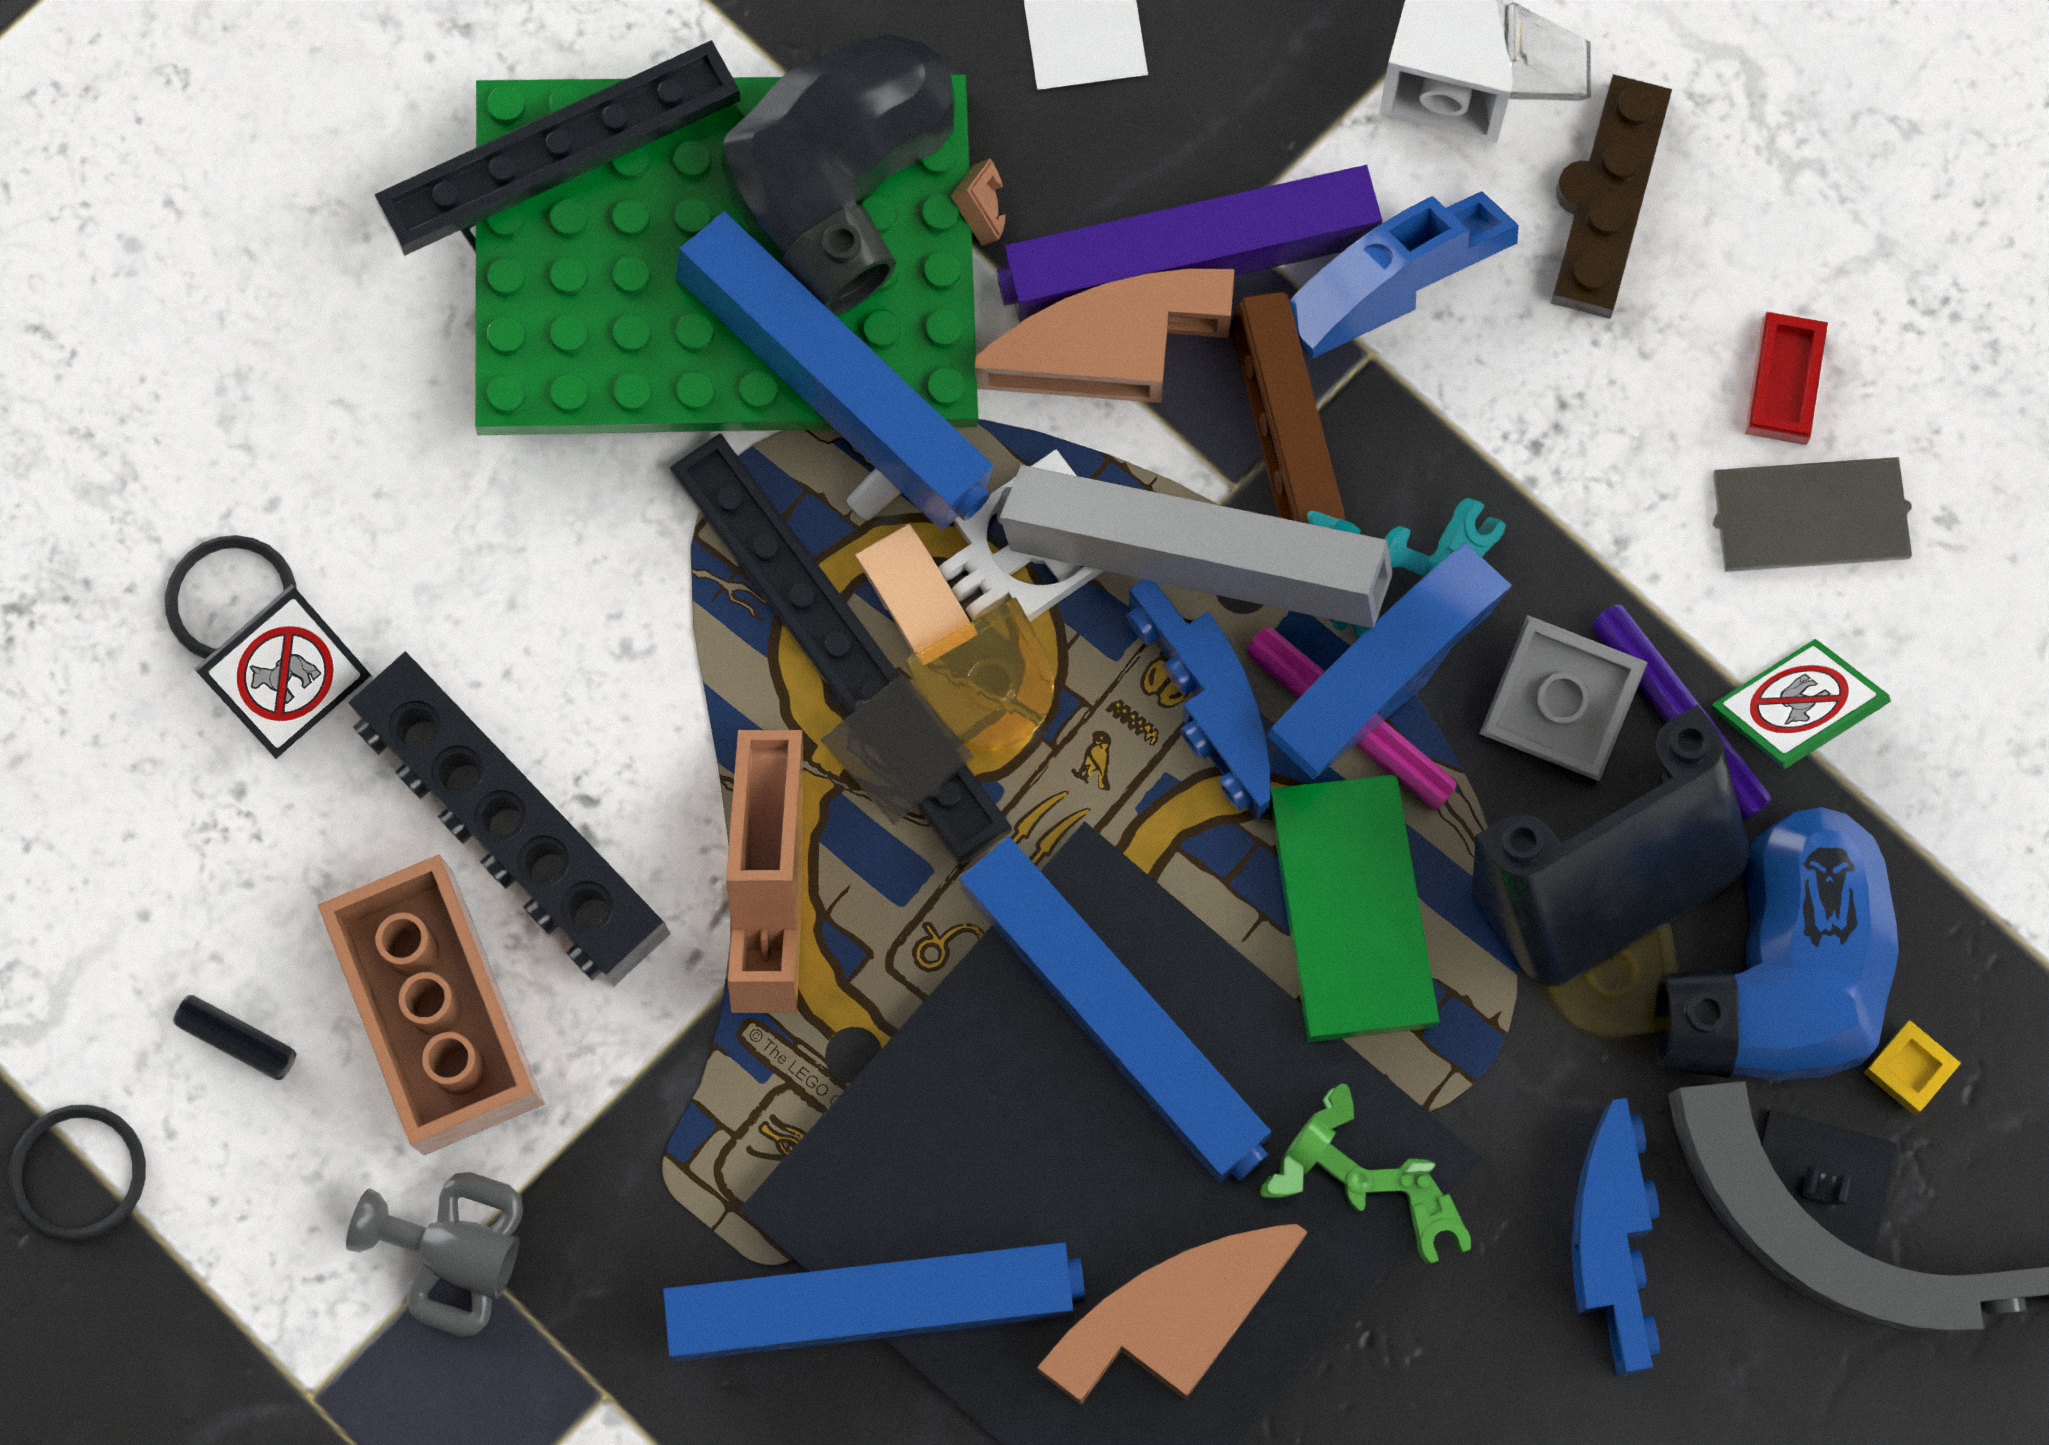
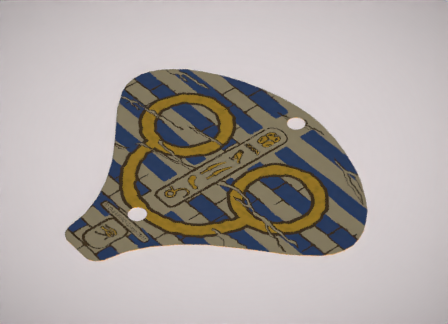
M978 419L977 427H954L994 465L986 489L990 494L1015 478L1020 465L1031 467L1057 449L1076 476L1219 505L1171 479L1113 455L1039 431L984 419ZM835 429L783 430L757 442L738 457L1012 826V832L961 868L708 523L698 512L691 543L693 630L719 770L728 845L738 730H802L803 860L797 1013H732L728 988L732 934L730 918V947L721 1016L701 1084L668 1142L663 1157L662 1172L669 1192L680 1204L744 1257L764 1265H778L789 1262L793 1258L748 1219L739 1208L850 1085V1083H844L836 1079L827 1068L825 1053L831 1037L840 1030L849 1027L864 1028L874 1034L879 1040L881 1048H883L990 928L991 924L961 891L959 878L1008 836L1034 865L1041 870L1085 821L1301 1004L1270 805L1267 814L1259 820L1254 818L1247 807L1241 811L1235 809L1218 784V779L1223 776L1209 756L1200 760L1182 737L1180 729L1185 726L1182 721L1183 705L1195 697L1192 691L1185 696L1179 692L1163 667V664L1169 660L1155 642L1148 646L1145 645L1136 635L1126 617V614L1131 611L1129 608V589L1143 579L1103 571L1028 624L1010 600H1007L983 618L973 621L965 610L973 601L984 594L980 589L966 600L959 602L977 635L925 666H921L889 610L883 607L854 554L907 524H911L938 568L969 545L956 529L954 521L942 531L903 493L870 520H865L855 513L847 503V498L875 467ZM997 513L991 516L987 530V542L993 554L1008 545L1003 526L998 523ZM1029 562L1010 575L1019 581L1033 585L1058 583L1046 564ZM965 570L954 579L948 581L947 583L952 589L954 585L968 576L969 573ZM1156 582L1187 625L1209 611L1231 644L1245 671L1260 713L1270 765V788L1390 775L1354 745L1313 780L1267 736L1270 729L1299 698L1248 656L1247 649L1251 640L1266 626L1272 627L1322 670L1326 671L1359 639L1355 635L1351 624L1343 631H1339L1333 628L1332 619L1263 605L1259 610L1249 614H1236L1225 609L1215 594ZM1415 694L1384 721L1450 775L1457 784L1454 793L1445 804L1434 810L1398 782L1440 1022L1436 1028L1343 1038V1040L1429 1112L1449 1104L1470 1088L1496 1060L1509 1031L1517 998V960L1471 897L1475 836L1488 829L1479 801L1451 746L1417 694Z

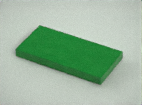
M1397 775L1270 788L1269 805L1307 1042L1436 1028L1440 1021Z

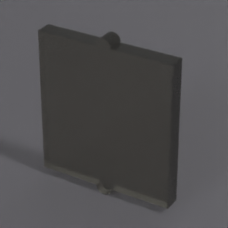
M902 673L867 702L864 700L857 701L855 704L856 711L821 739L823 745L892 825L897 823L928 796L931 798L938 797L940 794L939 787L974 759V755Z

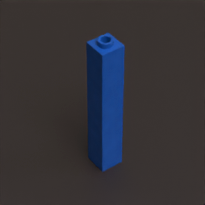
M725 211L679 248L676 279L939 529L943 531L958 516L963 521H967L983 507L990 497V492L986 489L994 465Z
M1010 836L959 878L963 894L1219 1184L1231 1173L1238 1181H1241L1269 1156L1262 1146L1269 1141L1271 1130Z
M1066 1243L663 1289L669 1357L676 1362L1074 1316L1072 1300L1085 1298L1081 1258L1067 1259Z

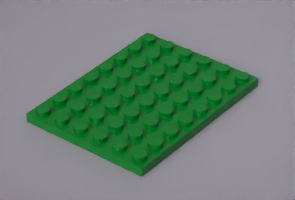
M951 75L956 97L954 131L938 152L891 175L874 192L856 202V205L866 208L895 259L897 265L894 273L870 298L836 317L953 427H977L978 395L977 379L975 376L976 340L972 230L951 198L953 191L969 172L966 75ZM733 77L740 90V102L476 223L475 428L477 436L834 429L676 279L679 248L722 212L725 211L754 238L733 203L721 167L723 143L726 135L760 103L782 77ZM625 79L476 80V147Z

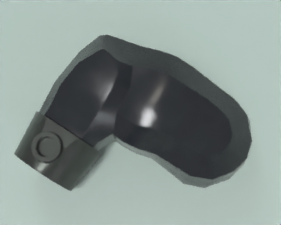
M891 34L870 37L799 65L786 73L771 88L760 103L726 135L723 143L721 160L723 174L731 199L751 234L770 255L835 316L848 312L870 298L887 282L897 265L866 208L856 205V202L874 192L891 175L938 152L954 131L956 97L951 75L942 57L923 42Z

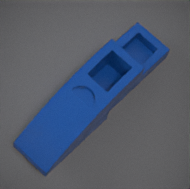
M1483 191L1446 208L1434 196H1431L1405 209L1346 248L1292 297L1289 302L1301 347L1312 358H1315L1416 310V291L1517 244L1519 225Z
M1143 579L1129 589V608L1131 611L1126 614V617L1140 640L1147 646L1155 642L1169 660L1163 664V667L1179 692L1185 696L1192 691L1195 697L1183 705L1182 721L1185 726L1180 729L1181 735L1192 752L1200 760L1209 756L1223 776L1218 779V784L1235 809L1241 811L1247 807L1254 818L1259 820L1267 814L1269 808L1270 765L1264 728L1257 702L1245 671L1227 637L1209 611L1187 625L1157 583Z
M1627 1098L1613 1100L1604 1110L1591 1138L1580 1174L1574 1205L1572 1232L1573 1282L1578 1315L1600 1311L1605 1312L1617 1377L1646 1372L1653 1368L1651 1356L1659 1355L1660 1353L1655 1320L1652 1315L1643 1316L1638 1289L1646 1288V1272L1640 1250L1638 1248L1630 1250L1628 1239L1644 1237L1653 1230L1651 1219L1659 1218V1202L1653 1180H1643L1638 1154L1646 1152L1645 1131L1640 1115H1630Z

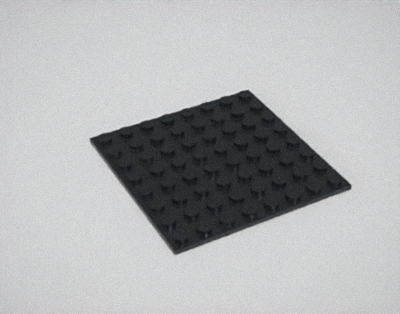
M1084 821L1040 871L1271 1130L1269 1141L1262 1146L1269 1156L1241 1181H1238L1231 1173L1219 1184L991 925L739 1210L808 1272L1066 1243L1067 1259L1081 1258L1085 1298L1072 1300L1074 1316L883 1339L1002 1445H1241L1416 1238L1408 1197L1404 1192H1366L1365 1209L1358 1212L1348 1202L1345 1194V1185L1317 1163L1306 1174L1303 1173L1302 1192L1281 1198H1264L1260 1196V1187L1269 1176L1278 1174L1280 1160L1313 1114L1326 1109L1322 1100L1327 1092L1340 1084H1346L1350 1089L1354 1107V1119L1332 1128L1336 1133L1330 1144L1361 1168L1366 1170L1400 1169L1408 1159H1426L1436 1164L1432 1171L1428 1172L1442 1194H1449L1451 1197L1483 1158L1343 1039L1308 1043L1302 1005ZM1290 1224H1298L1307 1231L1304 1240L1186 1400L1123 1352L1118 1354L1081 1405L1038 1373L1037 1367L1073 1326L1103 1299L1141 1273L1184 1251L1230 1235Z

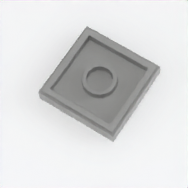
M1527 615L1479 734L1600 781L1648 662Z

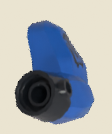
M1823 807L1801 810L1780 818L1752 839L1749 848V859L1744 871L1750 919L1746 940L1747 970L1739 974H1733L1731 968H1718L1660 975L1655 990L1653 1008V1040L1659 1068L1729 1078L1731 1074L1772 1081L1825 1077L1860 1066L1878 1047L1887 999L1894 978L1899 952L1897 924L1886 863L1875 838L1847 814Z

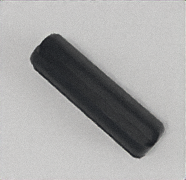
M194 995L186 996L175 1012L173 1022L177 1027L275 1080H282L294 1064L297 1053L290 1046Z

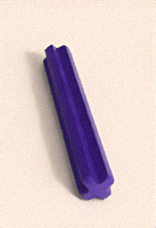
M1616 604L1602 612L1595 619L1593 630L1606 646L1648 662L1638 687L1663 720L1668 723L1673 718L1698 704L1715 726L1723 741L1742 819H1749L1763 810L1771 801L1769 792L1625 608Z

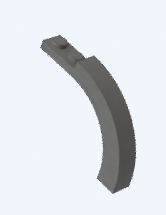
M1746 1081L1683 1087L1668 1094L1675 1130L1686 1162L1702 1194L1719 1220L1740 1245L1769 1272L1799 1293L1816 1302L1859 1320L1887 1327L1926 1332H1948L1984 1329L1980 1302H1984L1986 1315L2027 1311L2025 1297L2049 1295V1267L1976 1275L1949 1276L1928 1274L1895 1267L1871 1258L1848 1246L1825 1230L1805 1212L1774 1171L1761 1145L1752 1119Z

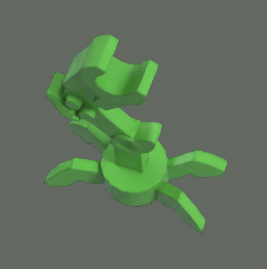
M1340 1084L1327 1092L1322 1100L1326 1109L1312 1115L1280 1160L1278 1174L1269 1176L1259 1189L1260 1196L1264 1198H1281L1302 1192L1303 1173L1306 1174L1317 1163L1345 1185V1194L1348 1202L1358 1212L1365 1209L1366 1192H1404L1409 1201L1417 1250L1421 1259L1426 1264L1439 1261L1433 1242L1437 1233L1441 1231L1452 1236L1458 1253L1471 1249L1469 1232L1465 1228L1450 1195H1443L1428 1173L1435 1167V1163L1426 1159H1408L1400 1169L1366 1170L1330 1144L1336 1133L1332 1128L1354 1119L1353 1100L1350 1089L1346 1084Z

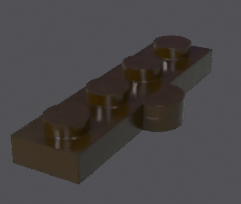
M1615 74L1612 75L1589 161L1570 163L1563 169L1556 186V197L1559 204L1565 211L1574 214V219L1551 304L1611 319L1672 89Z

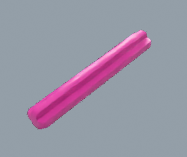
M1266 626L1260 630L1248 645V656L1298 698L1325 672L1272 627ZM1385 721L1355 744L1390 775H1397L1398 782L1431 809L1437 810L1443 806L1455 791L1456 781Z

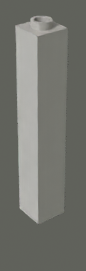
M1020 465L1012 487L1004 488L997 507L998 523L1002 524L1010 550L1014 552L1370 628L1375 626L1392 577L1388 543L1384 539Z

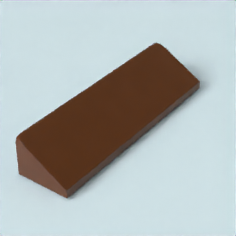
M1283 292L1245 297L1240 302L1230 321V330L1278 518L1309 524L1307 519L1308 512L1316 511L1331 516L1334 519L1338 518L1345 521L1340 494L1289 298Z

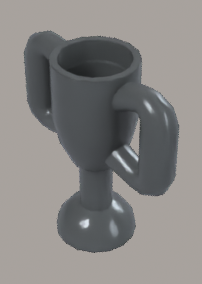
M472 1172L455 1173L443 1184L440 1192L437 1222L430 1223L426 1228L390 1216L388 1204L382 1195L368 1188L361 1196L351 1218L346 1238V1250L360 1253L373 1248L381 1240L417 1252L418 1259L423 1263V1266L408 1293L407 1301L410 1314L423 1325L460 1337L477 1335L489 1322L492 1298L497 1300L502 1295L515 1265L519 1249V1237L512 1234L517 1229L522 1218V1198L509 1184ZM463 1197L502 1210L503 1214L492 1227L475 1222L459 1221L458 1199ZM442 1278L454 1286L470 1291L472 1311L469 1312L430 1299L428 1293Z

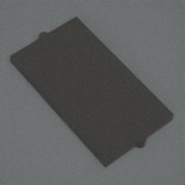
M1899 457L1719 469L1713 472L1717 514L1712 524L1720 530L1725 572L1910 559L1912 556L1907 514L1911 510L1912 504L1904 498Z

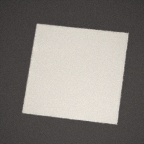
M1024 0L1037 90L1148 75L1136 0Z

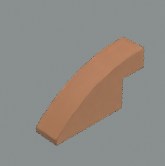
M1183 269L1147 273L1105 283L1067 297L1026 318L976 355L975 376L977 379V389L1162 403L1167 333L1229 338L1235 269Z
M738 730L726 874L732 926L728 988L732 1013H797L803 860L802 730Z
M1290 1224L1230 1235L1184 1251L1141 1273L1103 1299L1073 1326L1037 1367L1038 1373L1081 1405L1118 1354L1123 1352L1186 1400L1304 1240L1307 1231L1298 1224Z

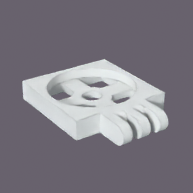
M1057 449L1031 466L1076 476ZM1015 478L991 493L987 502L973 517L963 521L958 516L954 520L956 529L969 546L939 566V570L947 582L965 570L969 573L968 576L951 589L959 602L966 600L980 589L984 593L965 610L973 621L983 618L1007 600H1010L1028 624L1103 572V570L1085 566L1081 568L1079 565L1014 552L1010 550L1009 544L995 554L991 552L987 542L989 521L991 516L997 513L1002 491L1006 487H1012ZM1029 562L1046 564L1058 583L1033 585L1019 581L1010 575Z

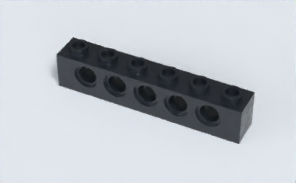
M406 651L348 702L361 719L353 726V729L378 755L387 747L403 763L395 773L420 800L430 792L444 806L445 809L437 816L438 819L462 844L471 837L479 843L488 853L479 862L505 890L515 882L531 898L523 906V909L548 935L558 927L574 945L566 954L591 981L602 973L615 987L671 935L665 922ZM422 721L434 723L433 735L427 742L416 746L406 744V734L414 724ZM464 765L477 768L476 779L468 788L451 790L447 787L448 778L456 768ZM504 810H515L520 813L519 823L511 833L502 836L490 833V823L496 814ZM554 854L563 858V867L555 878L548 881H538L532 878L533 867L541 857ZM597 899L606 903V914L598 924L591 927H582L575 923L576 911L584 902Z

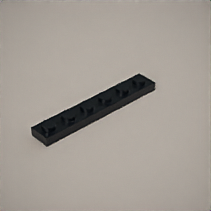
M710 40L374 194L375 199L403 255L406 256L740 102V90L715 44Z

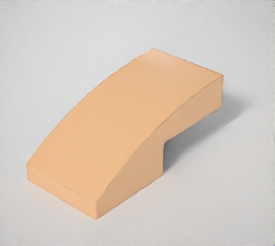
M911 524L901 527L854 554L883 607L889 610L919 665L925 666L977 635L956 596Z

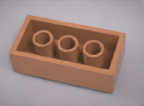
M440 854L318 904L319 911L407 1139L413 1148L422 1155H427L545 1105L453 870Z

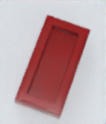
M1766 311L1762 319L1745 434L1807 445L1811 438L1828 322Z

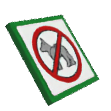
M1814 639L1712 704L1715 713L1783 769H1786L1890 703L1891 699L1888 693L1820 641Z

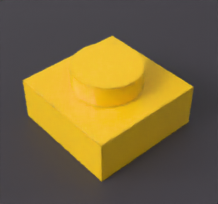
M1909 1020L1899 1029L1863 1073L1915 1116L1927 1105L1961 1062Z

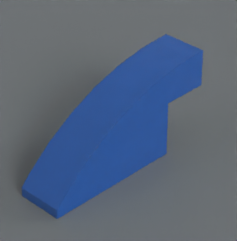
M1465 542L1376 621L1374 628H1369L1278 720L1267 736L1314 780L1419 692L1453 646L1491 615L1512 585Z

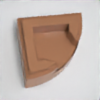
M991 158L973 164L969 172L951 194V198L968 225L971 226V230L981 246L999 240L1005 225L1006 215L999 216L996 189L1002 188L1003 185Z

